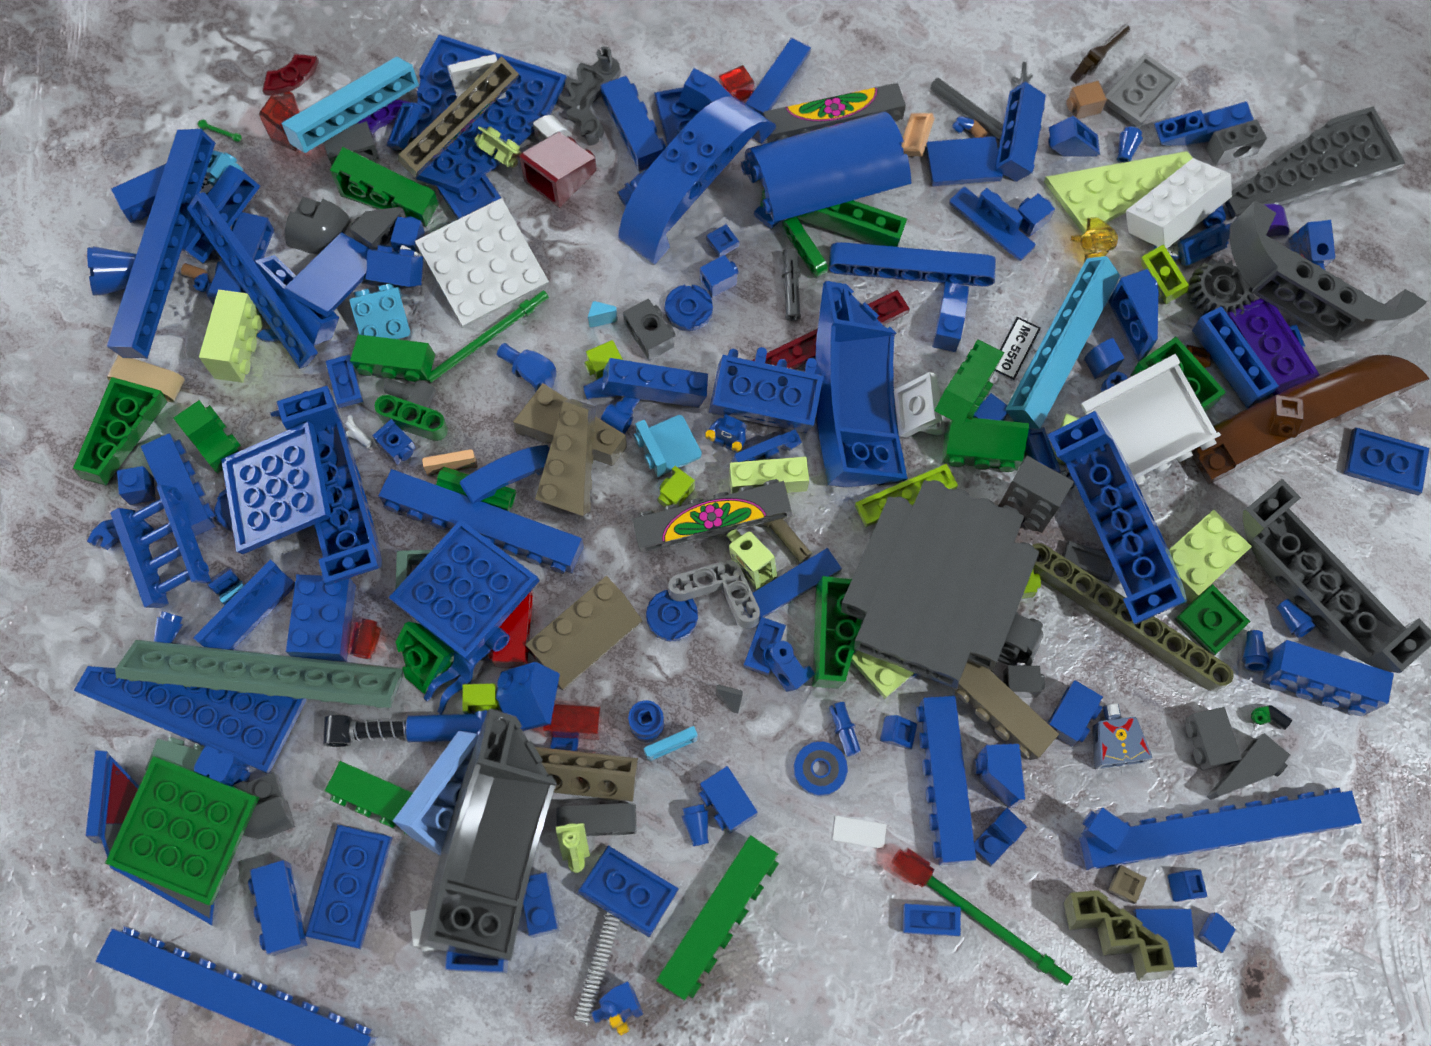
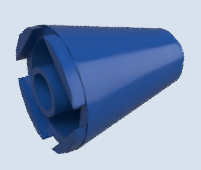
M95 246L88 247L87 263L88 268H90L89 280L93 296H101L124 290L137 254Z

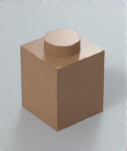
M1099 81L1072 87L1066 103L1068 110L1072 112L1073 116L1081 119L1100 114L1107 99Z

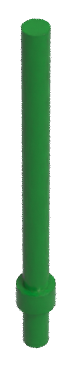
M543 290L529 301L526 299L520 303L518 309L434 368L430 373L428 381L430 383L434 382L519 319L531 315L535 312L537 306L549 299L548 294Z
M930 874L925 882L927 886L956 907H961L963 912L1037 964L1036 968L1044 974H1051L1066 986L1071 982L1073 976L1056 965L1053 958L1046 953L1042 955Z

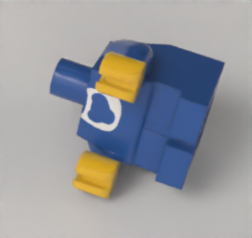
M725 414L723 418H718L710 426L709 430L705 433V438L722 447L726 445L727 449L738 453L742 451V446L746 440L747 425Z
M628 981L612 988L599 1000L601 1008L592 1012L595 1023L606 1019L613 1028L617 1029L619 1035L629 1032L630 1029L626 1022L628 1017L634 1015L638 1018L644 1015L635 990Z

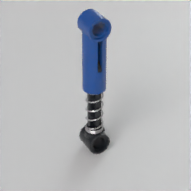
M488 710L477 711L474 714L408 716L406 721L402 719V721L393 722L392 719H390V722H380L378 719L377 722H367L365 720V722L359 723L357 720H352L350 716L330 715L324 719L323 745L328 747H347L353 741H361L364 738H369L371 741H374L375 738H382L384 741L387 738L399 740L400 737H404L408 742L452 741L458 731L474 733L479 736Z

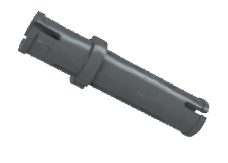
M788 248L782 252L784 269L781 271L785 285V318L788 321H797L801 319L799 294L801 270L798 268V250Z

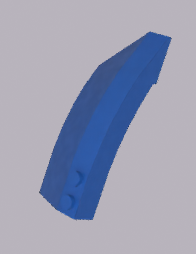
M825 281L823 283L816 339L817 365L815 374L823 376L817 407V423L827 484L840 487H857L906 481L908 477L898 433L894 397L893 357L894 336L897 333L891 327L886 328L878 321L879 315L865 302L861 304L852 295L854 291L847 284Z

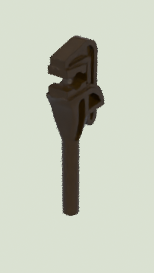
M1127 24L1123 25L1103 45L1091 49L1072 74L1070 80L1077 85L1087 75H1093L1107 52L1130 32V27Z

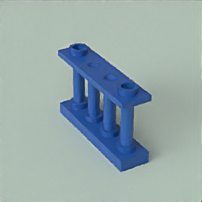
M157 486L161 499L137 512L123 508H117L110 512L145 608H162L168 605L166 592L189 580L194 583L208 584L211 582L208 565L203 560L182 503V495L176 487ZM165 509L169 522L144 535L140 525L141 521ZM173 532L178 546L153 559L149 545ZM182 556L187 570L161 583L157 572L158 568Z

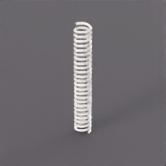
M609 912L606 913L608 917H605L606 921L603 922L604 926H602V929L604 930L600 931L602 933L599 935L601 939H598L599 943L596 944L598 948H595L596 952L593 953L596 957L592 958L594 960L591 962L593 966H590L591 970L588 971L590 975H587L588 979L585 980L587 984L584 987L587 989H583L584 993L581 994L584 998H580L581 1002L578 1003L581 1006L577 1008L580 1012H575L578 1015L574 1017L575 1020L586 1024V1026L590 1025L587 1021L591 1020L587 1016H592L590 1012L594 1011L591 1007H594L593 1003L597 1002L594 998L598 996L594 993H599L597 989L601 988L597 984H602L599 980L603 979L600 975H604L602 971L606 970L603 966H607L605 962L609 961L605 958L610 957L608 953L611 950L608 948L613 947L608 943L613 944L614 941L610 939H615L613 935L617 934L613 930H618L615 926H619V923L615 921H621Z

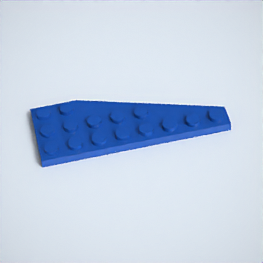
M87 666L74 689L79 694L204 747L208 745L221 752L230 754L245 764L267 774H270L307 701L305 698L294 699L277 695L267 696L265 694L249 692L240 693L230 690L184 687L183 685L129 681L128 679L116 678L115 668Z

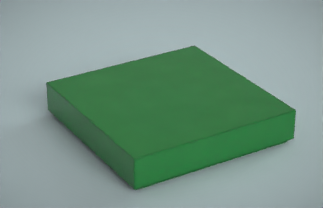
M1213 584L1175 618L1206 651L1214 656L1251 622Z

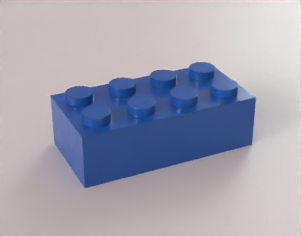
M1289 640L1284 641L1268 652L1270 662L1267 664V668L1263 670L1261 682L1270 685L1269 687L1273 690H1287L1296 693V696L1302 699H1316L1322 701L1324 706L1331 708L1341 707L1356 716H1365L1389 704L1394 676L1392 672Z

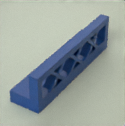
M269 560L193 638L203 647L234 650L295 587V582L281 571L272 560Z

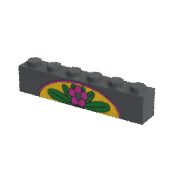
M893 83L764 111L763 116L776 124L775 130L767 137V141L770 143L880 112L889 113L894 121L897 122L903 119L906 104L899 84Z
M778 479L764 482V486L761 487L745 486L738 489L739 492L736 493L721 492L715 494L712 499L703 500V498L690 500L688 505L680 507L677 504L669 505L663 508L664 511L656 513L653 511L641 512L638 514L639 517L632 518L638 547L645 553L730 532L734 529L738 530L791 517L793 514L784 481L779 482Z

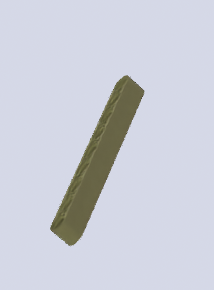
M1042 543L1032 545L1035 550L1039 551L1038 555L1042 559V562H1035L1033 571L1034 574H1039L1042 581L1205 689L1217 692L1232 682L1234 674L1231 667L1154 616L1137 624H1134L1132 618L1131 622L1125 621L1121 616V612L1127 613L1129 616L1130 613L1124 603V596ZM1054 569H1060L1064 577L1057 576L1054 573ZM1076 583L1083 584L1086 592L1080 591L1076 587ZM1098 598H1104L1108 602V607L1101 605ZM1144 627L1152 630L1153 637L1148 636L1144 632ZM1167 642L1175 646L1176 652L1168 649ZM1190 657L1198 661L1199 667L1191 664ZM1213 672L1220 675L1222 682L1214 679Z

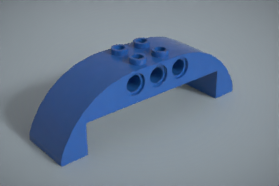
M722 97L706 106L681 130L642 176L624 210L618 238L655 265L670 248L666 235L751 138L762 144L775 130L776 124L736 97Z
M328 386L277 401L281 420L286 430L307 421L314 424L331 512V518L314 524L323 558L318 560L324 583L331 585L381 568L382 559L379 542L360 473L344 425Z
M1093 411L1047 434L1057 457L1067 465L1127 597L1123 600L1134 624L1187 602L1180 575L1165 540L1126 460L1098 413Z

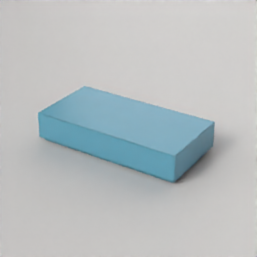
M692 726L644 747V753L647 760L651 762L696 742L698 734L695 727Z

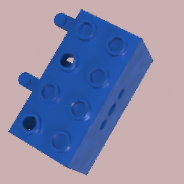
M764 347L757 349L755 361L738 358V351L736 349H730L728 355H722L717 367L708 413L721 416L726 414L735 419L788 430L796 429L797 432L807 433L814 426L823 381L822 375L815 374L817 361L814 358L807 360L805 372L787 368V361L784 359H780L777 362V366L765 364L767 350Z

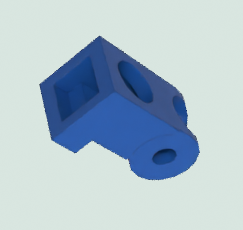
M774 642L765 648L764 659L786 692L797 690L815 675L810 665L801 666L794 656L792 646L788 642Z

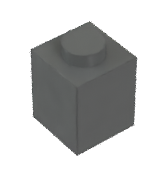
M1008 665L1003 671V683L1020 698H1036L1045 689V676L1041 674L1040 666Z

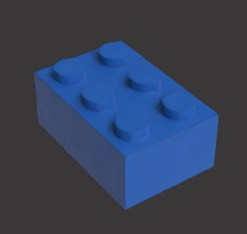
M296 574L286 652L291 657L347 662L356 585L351 578L326 585L322 575Z

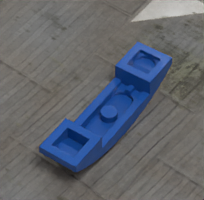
M539 445L516 451L476 470L462 479L459 484L471 503H477L495 495L496 490L535 473L538 476L542 475L550 448L548 445Z

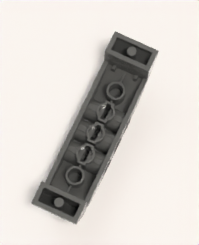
M1281 479L1243 511L1244 531L1248 543L1252 546L1251 549L1255 557L1275 584L1297 607L1313 618L1312 622L1337 646L1368 665L1389 672L1401 673L1431 646V629L1420 618L1404 626L1289 509L1301 497Z

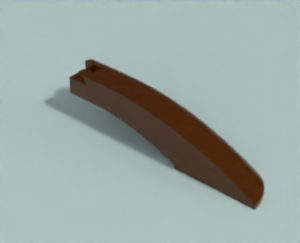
M1392 355L1364 357L1277 394L1279 396L1303 399V422L1296 438L1270 434V428L1274 420L1273 402L1276 397L1274 395L1213 425L1216 433L1219 432L1221 434L1215 438L1217 443L1205 450H1202L1201 447L1192 450L1193 456L1191 457L1209 485L1300 440L1336 425L1339 426L1428 381L1430 378L1417 365L1404 358Z

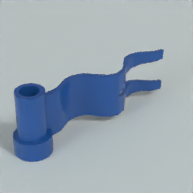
M498 628L469 661H466L455 652L452 666L430 683L424 699L428 702L439 686L461 675L457 681L444 691L437 712L442 715L449 699L463 689V684L471 682L473 669L476 664L491 650L495 652L502 650L508 644L510 636L503 629Z

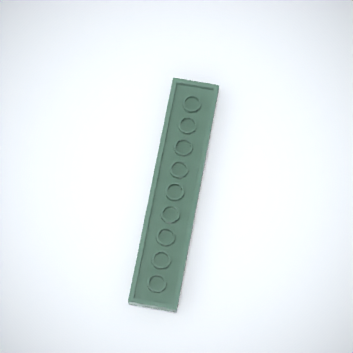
M135 640L115 668L116 678L128 679L129 681L183 685L184 687H202L212 690L237 691L240 693L249 692L265 694L267 696L277 695L294 699L305 698L322 702H342L350 705L360 704L377 708H391L403 678V669L143 640Z

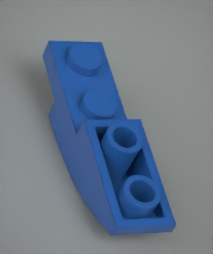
M1245 101L1204 114L1201 110L1156 122L1154 126L1161 145L1183 146L1209 142L1215 131L1254 119L1249 105Z

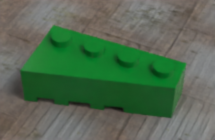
M342 147L330 168L340 196L377 210L400 207L404 210L406 217H414L421 220L424 227H427L439 205L436 194L431 188L422 186L345 147Z
M977 339L973 349L970 350L967 358L962 362L957 373H955L944 390L934 411L960 425H963L967 418L972 420L994 384L990 380L1005 352Z
M111 377L73 466L74 471L81 479L105 486L108 484L167 404L162 391Z
M822 576L816 585L813 671L815 675L813 676L812 687L839 689L846 682L855 650V639L862 623L861 619L841 612L842 601L852 579Z

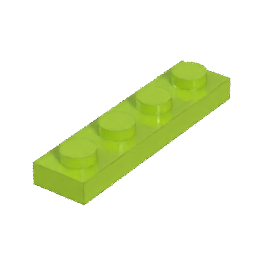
M942 465L855 502V508L865 527L878 522L888 497H902L908 500L909 504L914 505L924 480H937L948 489H957L958 484L948 465Z

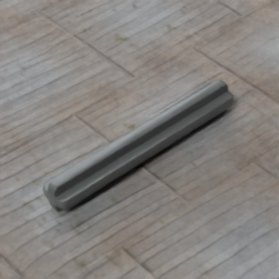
M936 78L932 82L930 87L932 91L969 118L976 120L996 138L1001 139L1002 123L940 78Z

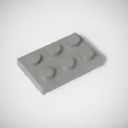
M1144 53L1105 95L1107 99L1105 105L1140 128L1179 85L1182 78Z

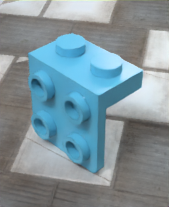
M389 283L378 286L379 291L372 293L369 292V289L354 292L355 297L349 299L359 335L391 339L404 338L410 335V328L401 299L400 286L394 287L393 284Z
M682 415L674 416L652 427H648L645 419L635 423L636 433L633 436L639 448L642 447L646 453L644 455L645 461L649 469H654L657 477L671 472L674 466L680 468L701 458L702 452Z

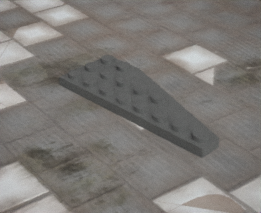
M1374 106L1329 120L1322 128L1314 131L1304 141L1299 142L1286 151L1268 167L1260 170L1250 180H1246L1232 190V197L1225 202V205L1234 220L1254 201L1263 205H1283L1401 169L1406 162Z

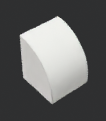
M552 115L543 116L533 123L535 137L540 142L559 131L566 137L571 136V133Z

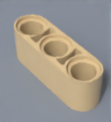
M119 355L107 375L109 381L111 377L161 390L167 402L175 401L185 381L181 375L171 370L133 358H122Z

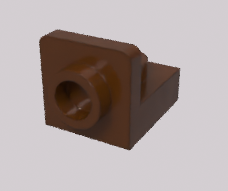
M1276 395L1273 402L1274 420L1270 428V434L1296 438L1303 422V399Z

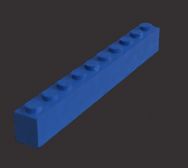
M181 129L176 132L107 344L109 349L122 358L148 359L192 219V215L187 210V207L195 195L201 191L215 146V142L202 129Z
M1340 788L1324 790V795L1315 796L1314 792L1297 795V800L1289 801L1288 796L1271 799L1272 804L1263 805L1260 800L1245 803L1246 808L1236 809L1235 805H1228L1218 808L1219 812L1210 814L1209 809L1192 812L1193 817L1183 818L1182 813L1166 816L1167 821L1157 822L1156 818L1140 820V825L1132 826L1117 851L1110 854L1085 836L1079 837L1086 871L1348 828L1362 822L1353 792H1341Z
M124 926L122 930L111 929L95 961L294 1046H374L377 1040L376 1036L370 1034L372 1029L359 1023H356L354 1027L344 1023L346 1018L332 1012L325 1016L318 1013L320 1007L306 1001H303L302 1005L292 1002L294 996L278 990L275 995L266 991L268 985L253 979L250 984L240 980L242 974L230 969H226L224 973L215 969L217 964L203 958H200L199 962L189 959L190 952L177 947L170 951L164 948L165 942L153 937H149L148 941L138 937L139 931Z

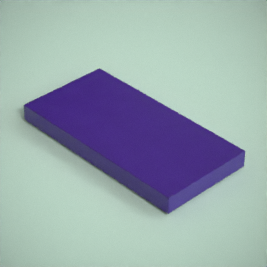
M1260 298L1250 302L1251 305H1244L1243 314H1240L1242 312L1240 308L1236 309V317L1231 311L1227 313L1278 384V388L1272 393L1273 395H1277L1320 375L1277 307Z

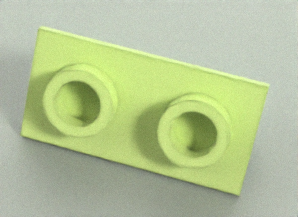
M479 126L478 129L483 131V133L475 137L474 142L477 143V147L489 155H493L497 148L498 152L494 158L505 166L514 168L518 163L517 156L522 153L519 151L520 146L510 139L504 141L500 138L501 133L490 126L487 129Z
M584 823L556 827L563 861L568 860L570 871L574 873L581 872L585 867L584 858L590 857Z

